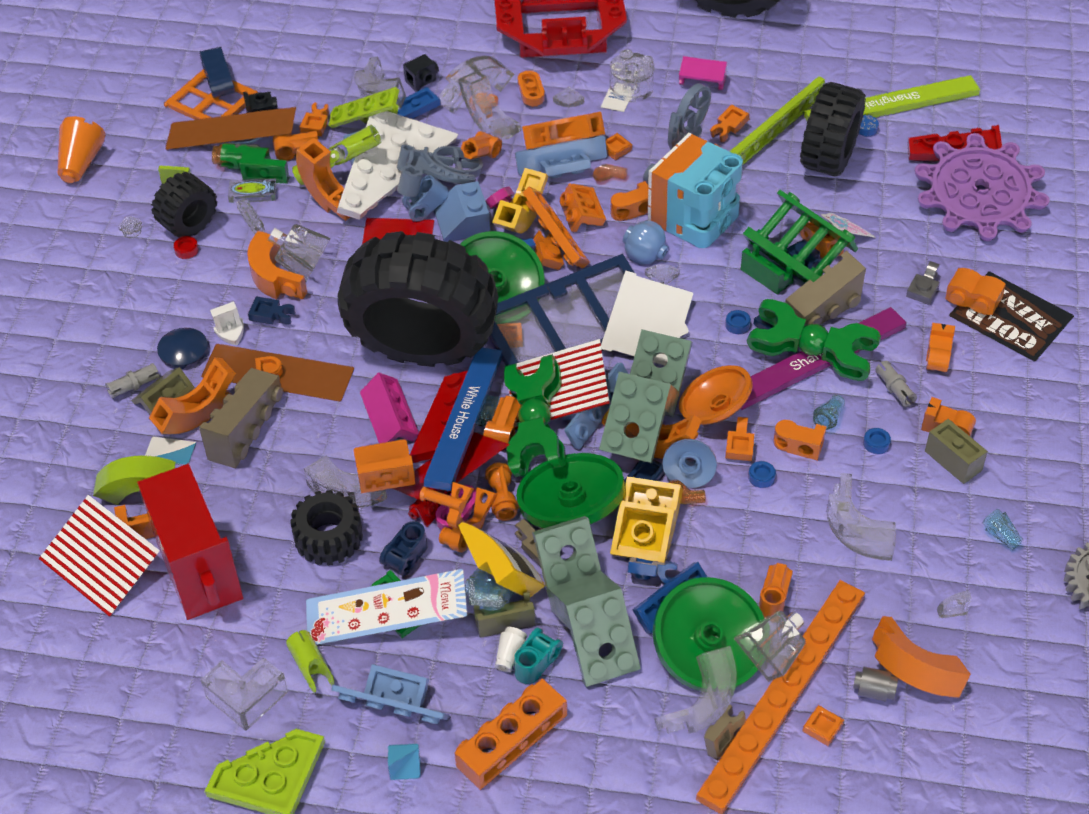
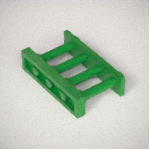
M779 190L777 194L783 204L763 228L755 231L748 227L743 233L749 244L752 246L754 243L757 244L763 254L786 269L787 266L793 268V275L804 283L809 280L815 282L823 275L822 270L826 266H830L845 247L854 252L858 250L854 241L856 238L846 229L840 231L799 203L800 199L791 192L786 194L782 190ZM790 209L800 214L801 216L779 242L776 241L773 244L768 240L769 234ZM809 221L819 227L797 255L790 256L786 253V248ZM827 234L838 240L815 268L809 269L805 266L806 263L804 261Z

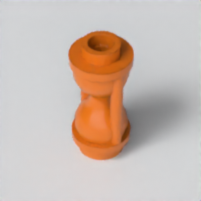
M496 462L485 470V478L497 493L491 506L492 513L498 520L507 521L517 515L519 506L513 493L508 491L512 475L509 466L505 463Z

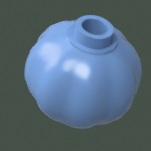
M651 220L641 221L635 226H629L623 237L626 255L631 261L638 264H651L658 258L662 260L669 248L665 245L666 237L664 230L659 224Z

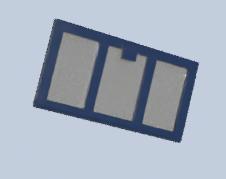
M624 254L497 303L498 307L493 331L489 337L495 348L502 350V360L505 365L520 363L600 339L602 344L625 271L635 273Z

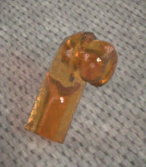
M603 164L594 169L593 177L600 182L613 177L625 180L628 169Z
M671 480L669 482L681 485L683 493L680 504L705 503L704 489L690 490L679 480Z

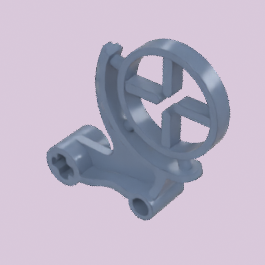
M700 83L693 85L682 98L677 113L672 112L668 129V145L670 149L688 133L697 137L702 134L700 125L708 112L711 102V90L709 87ZM689 106L698 109L697 113L688 109ZM650 164L647 167L643 176V182L646 181L648 184L649 170L655 164Z
M402 145L397 163V169L401 171L397 190L404 196H417L423 174L456 184L475 182V178L481 174L483 161L480 157L475 159L464 157L461 148L455 146H442L431 153L428 152V147H424V150H416L411 145Z

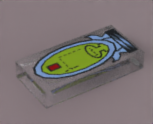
M276 179L229 181V203L276 201Z

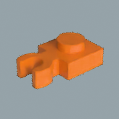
M314 102L311 106L312 113L306 112L299 127L300 133L317 131V135L322 137L328 124L329 107L328 104H325L324 108L318 109L317 103Z
M731 104L717 118L718 124L710 129L711 137L721 133L719 135L720 142H725L730 131L736 134L750 120L749 113Z
M538 231L533 240L536 244L535 253L539 257L542 266L560 270L564 262L560 249L552 244V234H548L544 238L542 232Z

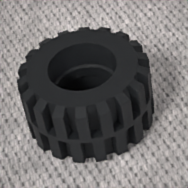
M188 172L177 173L173 178L169 177L166 179V182L162 183L160 189L156 191L155 199L152 200L153 208L151 211L154 219L178 238L195 236L200 230H204L206 225L211 222L212 216L215 215V207L217 206V196L214 190L195 175Z
M326 490V493L317 491L314 496L307 495L304 497V502L299 501L296 504L297 509L292 511L290 524L295 546L301 556L305 555V560L309 562L315 560L317 565H322L323 562H327V565H333L334 561L339 563L345 561L344 557L346 556L350 558L354 555V550L359 549L360 541L363 538L358 506L356 503H353L351 497H344V493L339 491L336 494L332 490ZM327 524L338 525L337 527L328 531L316 530L319 527Z

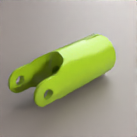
M300 630L290 635L286 641V646L312 692H316V686L311 677L313 674L324 675L330 685H334V678L310 633L307 630Z

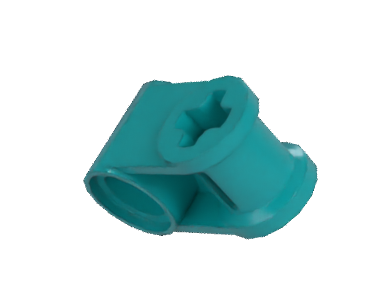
M535 628L515 653L516 679L523 684L535 683L548 666L557 659L563 648V641L560 639L554 640L544 634L543 629Z

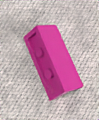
M378 372L360 391L378 442L395 441L397 437L414 442L419 432L398 379Z

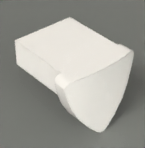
M231 302L210 310L215 324L213 328L215 334L224 342L235 346L238 345L243 336L244 322L239 317L235 303Z

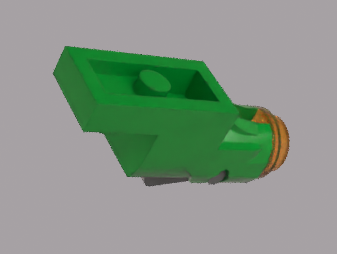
M224 143L213 147V164H218L219 167L241 170L242 180L263 182L261 180H266L267 182L275 180V183L288 184L290 177L287 160L271 159L269 148L239 143Z

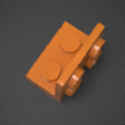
M403 439L353 449L361 494L415 484L413 462L409 454L407 440Z

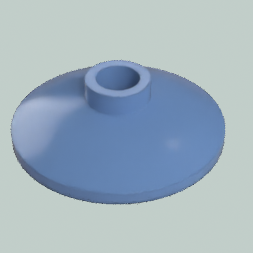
M684 439L673 443L666 450L663 457V470L668 479L684 488H697L707 484L713 478L717 468L716 456L712 449L705 443L694 439ZM691 457V458H694L695 460L692 461V462H689V461L686 460V458Z

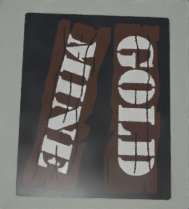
M990 271L987 272L985 276L995 277L1006 284L1003 297L993 315L978 313L970 307L956 306L949 316L1028 359L1036 361L1071 321L1074 315Z

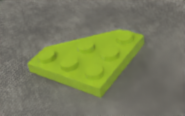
M294 729L285 733L286 737L271 744L265 742L246 751V755L231 762L228 759L217 764L205 789L206 797L265 814H294L325 744L324 736Z

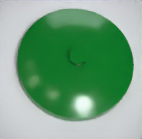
M488 231L472 235L460 243V245L465 247L466 253L470 256L477 255L487 265L488 272L493 275L499 296L498 303L542 286L545 283L544 270L539 257L527 243L514 235L499 231ZM524 304L496 315L495 322L497 325L517 324L527 318L532 312L528 305Z
M592 453L565 455V466L555 469L547 460L533 468L520 482L516 494L519 510L528 522L541 528L551 527L583 516L589 518L590 524L595 523L610 514L624 497L625 481L621 468L611 459Z
M701 577L681 583L664 598L654 618L653 642L661 663L676 680L698 691L720 693L741 686L757 672L766 656L768 629L766 624L764 631L761 628L755 632H749L763 623L765 618L755 600L746 591L723 579Z

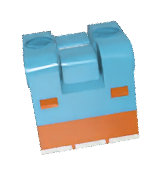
M688 133L649 170L648 220L656 222L663 230L693 244L695 247H709L739 216L740 196L736 193V185L742 179V157Z

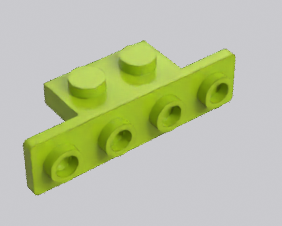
M393 87L334 107L330 113L328 126L335 128L357 120H361L366 124L370 116L385 111L397 114L399 106L396 102L399 89Z

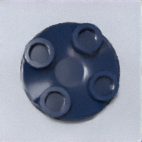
M178 328L166 333L160 339L157 352L160 359L171 365L173 369L178 367L184 369L187 365L208 355V342L206 336L197 329Z

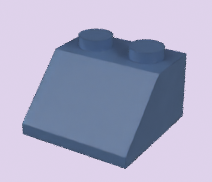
M478 181L455 185L448 192L447 199L434 209L444 242L466 239L472 235L490 231L489 210Z

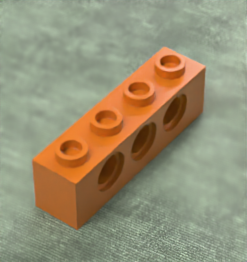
M543 678L535 685H529L523 691L522 696L514 703L506 704L495 719L485 722L476 735L470 740L462 741L454 752L456 767L479 790L483 789L567 716V700ZM530 711H533V712H536L537 714H535V715H527L526 713H527V712H530ZM506 730L516 731L512 734L504 733ZM486 748L493 749V751L489 753L482 752V750Z

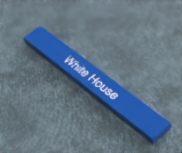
M482 347L474 355L424 478V487L447 491L452 490V484L455 482L502 360V350Z

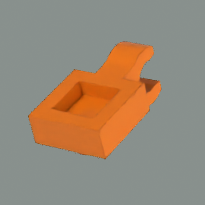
M737 417L736 432L728 431L725 459L752 461L755 434L747 433L748 417Z

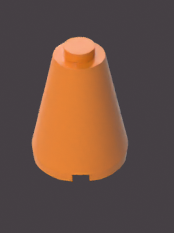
M78 116L64 118L59 127L57 174L67 183H74L81 179L104 144L106 133L100 125L92 122V125L84 122L85 118Z

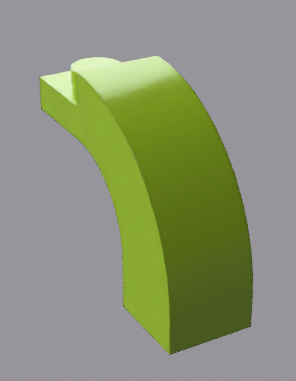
M142 455L114 460L97 473L93 496L118 505L127 495L140 491L137 484L138 481L174 469L176 462L161 457Z

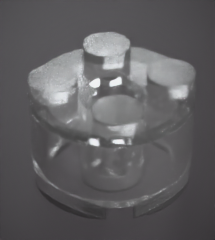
M631 50L621 51L620 55L616 56L610 63L609 88L613 91V96L626 102H636V98L643 97V100L648 98L652 94L654 86L653 58L640 53H633Z

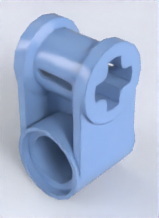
M428 175L421 179L418 195L415 197L403 196L402 203L405 208L409 209V216L413 221H422L447 199L449 191L442 183Z

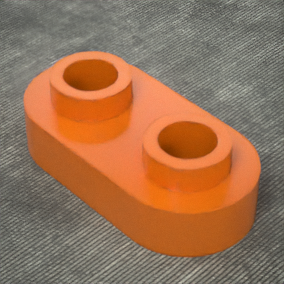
M531 70L521 72L518 75V87L523 102L532 107L542 104L544 102V88L539 74Z

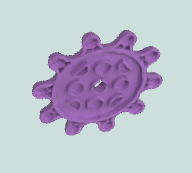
M975 133L967 137V146L963 149H955L946 142H937L934 144L933 151L940 160L939 163L935 165L921 163L915 167L916 177L932 186L930 190L919 194V205L922 208L937 207L944 210L946 215L942 220V224L948 232H954L961 225L967 224L975 226L979 231L981 239L984 241L993 240L997 235V226L1008 225L1017 232L1024 233L1032 224L1024 210L1029 208L1042 210L1050 202L1046 194L1034 190L1031 185L1033 182H1037L1044 177V168L1040 165L1024 166L1019 164L1016 156L1020 152V147L1013 142L1005 143L1000 149L994 150L988 148L985 145L984 138ZM982 185L986 187V189H979V191H977L976 186Z

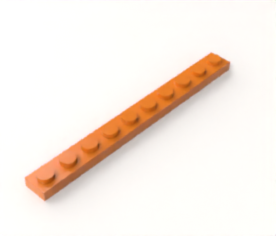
M839 580L802 637L805 640V644L783 675L782 672L788 662L787 660L696 794L698 802L719 814H724L864 599L865 592ZM802 639L799 640L794 648L796 652L793 650L787 659H790L798 652L803 644Z

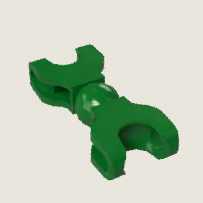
M765 299L760 303L758 309L760 318L774 327L771 329H753L746 340L750 349L768 356H775L785 351L797 353L800 347L802 352L808 355L817 356L822 354L821 360L829 362L835 372L841 377L856 381H864L868 378L870 374L869 362L854 352L857 350L872 351L876 349L881 341V335L878 330L859 323H853L843 328L831 327L828 333L826 328L819 324L805 326L806 319L798 317L793 308L785 302Z
M553 354L543 356L539 369L530 376H524L522 371L517 368L516 363L505 366V386L521 405L518 411L520 422L518 423V431L508 444L510 445L507 446V460L511 472L515 477L526 475L530 462L539 455H545L554 469L565 466V446L548 425L551 419L549 408L551 407V399L558 392L562 384L559 363Z

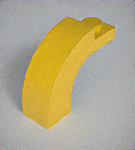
M525 168L515 196L510 203L500 200L492 223L496 227L520 234L527 231L535 220L537 213L530 210L526 205L527 199L522 192L530 186L543 194L548 175Z

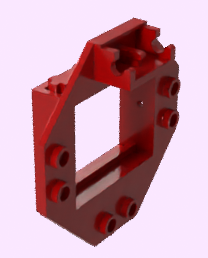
M494 0L497 31L519 42L520 58L607 52V38L627 23L624 0ZM596 9L599 29L586 30L587 23L586 16L541 19L542 33L524 34L522 13Z

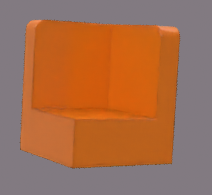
M125 505L114 507L115 516L145 539L154 537L147 514L129 517Z

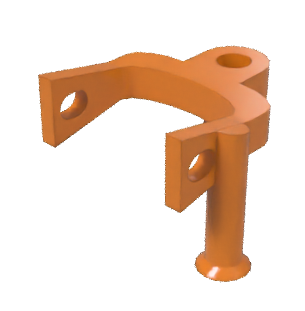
M453 482L451 496L431 490L429 487H423L420 491L421 501L429 500L450 507L447 524L453 529L444 527L439 534V543L448 545L451 550L463 553L468 546L458 525L464 522L481 530L497 493L477 487L474 515L471 519L463 521L461 513L474 488ZM463 488V496L459 498V491ZM486 493L487 500L485 503H483L482 498L483 495Z

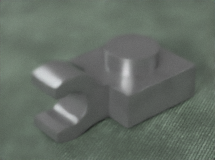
M930 261L924 276L916 274L907 290L906 297L930 305L939 288L940 282L935 279L938 275L937 269L940 264Z

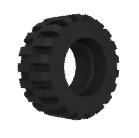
M835 82L825 83L821 87L812 106L803 135L800 163L804 168L834 177L843 173L852 155L863 120L866 95L862 90Z

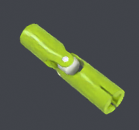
M369 125L331 146L328 149L331 151L330 167L341 165L381 144L382 140L380 134H377L379 133L373 125ZM340 145H344L347 148L348 155L345 159V152L338 147ZM297 165L293 166L294 177L301 185H304Z

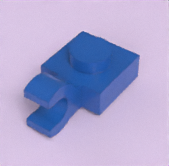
M631 557L628 573H634V577L639 579H650L651 576L656 577L658 575L662 582L666 584L673 579V577L670 578L666 575V570H677L678 564L675 562L663 563Z

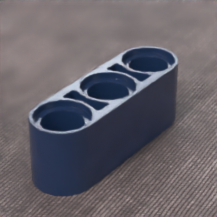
M216 47L199 51L212 97L235 93L232 77L222 48Z

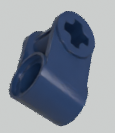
M416 521L404 524L391 542L382 550L379 558L380 564L395 568L401 576L408 575L415 563L427 550L428 544L424 526Z

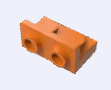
M569 183L566 190L560 196V205L571 232H577L581 223L603 226L606 217L594 188Z

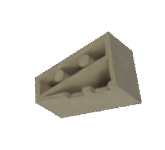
M848 251L841 254L842 260L832 268L829 265L822 270L825 274L815 282L809 280L786 298L785 303L793 308L795 314L800 318L806 319L805 326L809 324L820 325L829 319L836 318L840 313L849 308H854L860 303L866 268Z

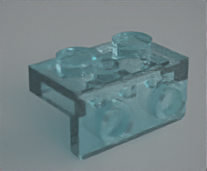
M479 568L467 578L465 583V594L469 596V605L483 606L485 610L495 611L503 608L515 593L497 584L495 580L489 579V573Z

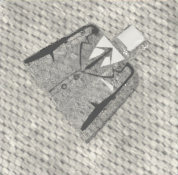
M294 224L288 235L274 228L268 241L280 247L275 256V261L288 271L305 276L306 282L331 238Z
M779 610L735 636L734 640L769 682L784 676L804 647L805 639L798 631L804 625V620L796 612H791L786 616L784 612Z

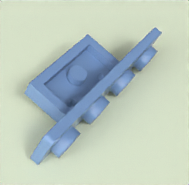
M599 135L516 151L517 172L519 175H522L524 169L528 168L542 171L549 178H558L563 173L568 172L572 174L582 173L585 171L584 169L591 168L590 161L607 158L605 137Z
M617 363L606 376L609 404L562 417L563 420H571L564 431L575 449H580L602 422L604 414L610 408L619 372L628 374L623 363Z
M372 664L364 693L332 685L331 691L339 693L338 699L355 703L356 697L367 700L365 706L383 710L384 704L395 707L393 713L411 717L412 712L423 714L421 720L438 725L440 719L447 721L449 719L448 714L422 708L430 680L428 678Z

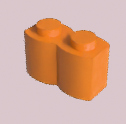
M958 268L947 286L945 299L957 306L970 307L978 313L993 315L1003 297L1006 284L995 277L981 276L978 272L968 268Z

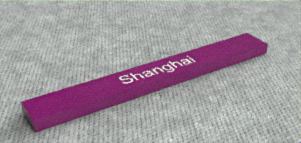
M892 307L859 322V324L878 330L881 340L905 329L907 323ZM801 351L752 375V391L748 400L742 406L741 411L831 366V364L821 360L822 354L814 356Z

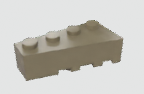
M250 368L235 385V393L233 395L228 394L223 399V407L220 410L215 408L210 414L212 420L209 423L203 422L199 426L207 460L236 469L240 461L246 458L249 446L253 440L258 438L260 428L270 418L275 403L279 402L282 398L283 388L281 387L278 375Z

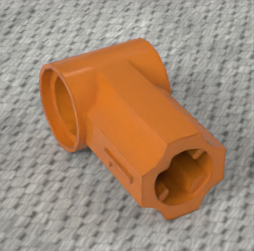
M317 131L273 136L276 158L278 160H292L296 155L297 149L313 137L318 141Z
M479 131L475 137L462 142L461 150L464 153V157L468 159H475L486 155L495 158L501 151L502 140Z
M507 395L500 397L492 421L489 420L485 426L484 436L509 443L515 435V425L521 406L515 397Z
M776 563L775 565H769L764 586L760 592L758 605L765 621L778 612H784L785 601L793 571L785 564ZM780 613L768 622H776L783 615Z

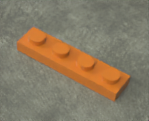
M529 186L522 192L527 199L526 205L530 210L538 214L540 217L538 221L541 226L551 232V240L558 248L563 249L565 260L571 266L576 265L584 269L590 261L541 192Z

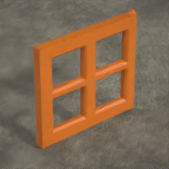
M204 69L164 102L165 107L194 120L212 118L202 113L212 103L227 109L221 116L236 115L246 107L244 96L232 105L218 99L219 97L213 98L211 93L207 94L196 89L195 87L206 78ZM233 81L234 90L242 95L246 91H248V95L258 93L256 90ZM189 92L203 98L194 108L179 102Z

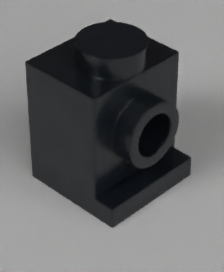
M426 54L403 64L405 82L415 92L420 91V87L435 81L436 73L439 72L436 61L431 60Z
M248 91L243 92L247 113L278 109L276 96L271 97V91L248 95Z

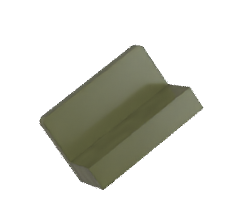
M178 367L169 370L131 401L134 404L141 403L150 415L160 397H181L188 394L195 387L182 369Z

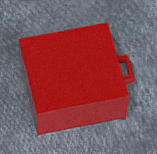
M189 463L138 481L137 484L156 543L187 620L244 599L227 537L220 538Z

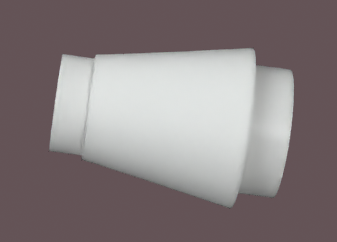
M506 627L505 631L501 632L496 663L494 665L498 670L511 672L512 667L515 665V653L526 641L527 634L514 627Z

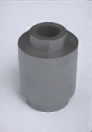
M863 666L862 672L856 671L853 688L859 689V696L886 701V699L894 700L898 678L892 676L891 672Z

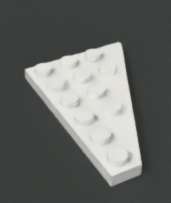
M388 111L370 116L366 127L373 125L379 132L377 134H380L382 142L355 157L337 213L360 220L369 210L374 209L379 201L386 196L389 197L398 189L401 171L397 169V163L402 145H411L416 150H424V147H428V152L433 153L439 147L449 146L452 143L455 144L458 134Z

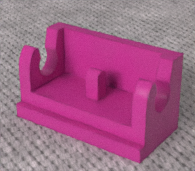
M683 56L679 72V84L684 85L685 78L716 82L719 85L718 89L723 90L727 73V62Z

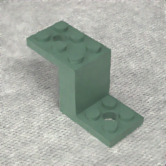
M641 329L630 374L623 372L618 374L599 450L649 463L653 462L664 415L674 417L692 341ZM658 354H665L668 358L667 364L662 368L654 365V358ZM630 423H636L639 426V434L634 438L627 437L625 433L626 426Z
M583 516L532 532L551 610L570 629L583 684L588 687L640 670L622 589L601 571L589 518ZM565 545H572V556L562 559L560 556L561 549ZM604 643H611V652L607 656H600V646Z

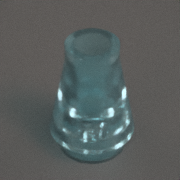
M833 395L829 400L817 407L813 412L814 424L827 426L826 430L834 428L845 405V400L839 395Z
M1000 509L994 510L982 522L986 527L985 531L1008 546L1010 550L1015 549L1024 540L1007 513H1002Z

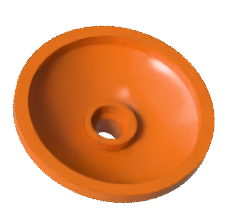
M735 365L721 366L703 373L692 381L681 395L679 401L680 413L684 419L696 415L702 421L700 425L714 424L729 418L740 410L748 400L753 386L751 376L747 370Z

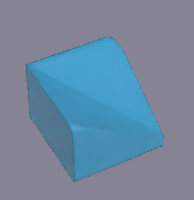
M418 744L388 746L390 780L420 778L421 764Z

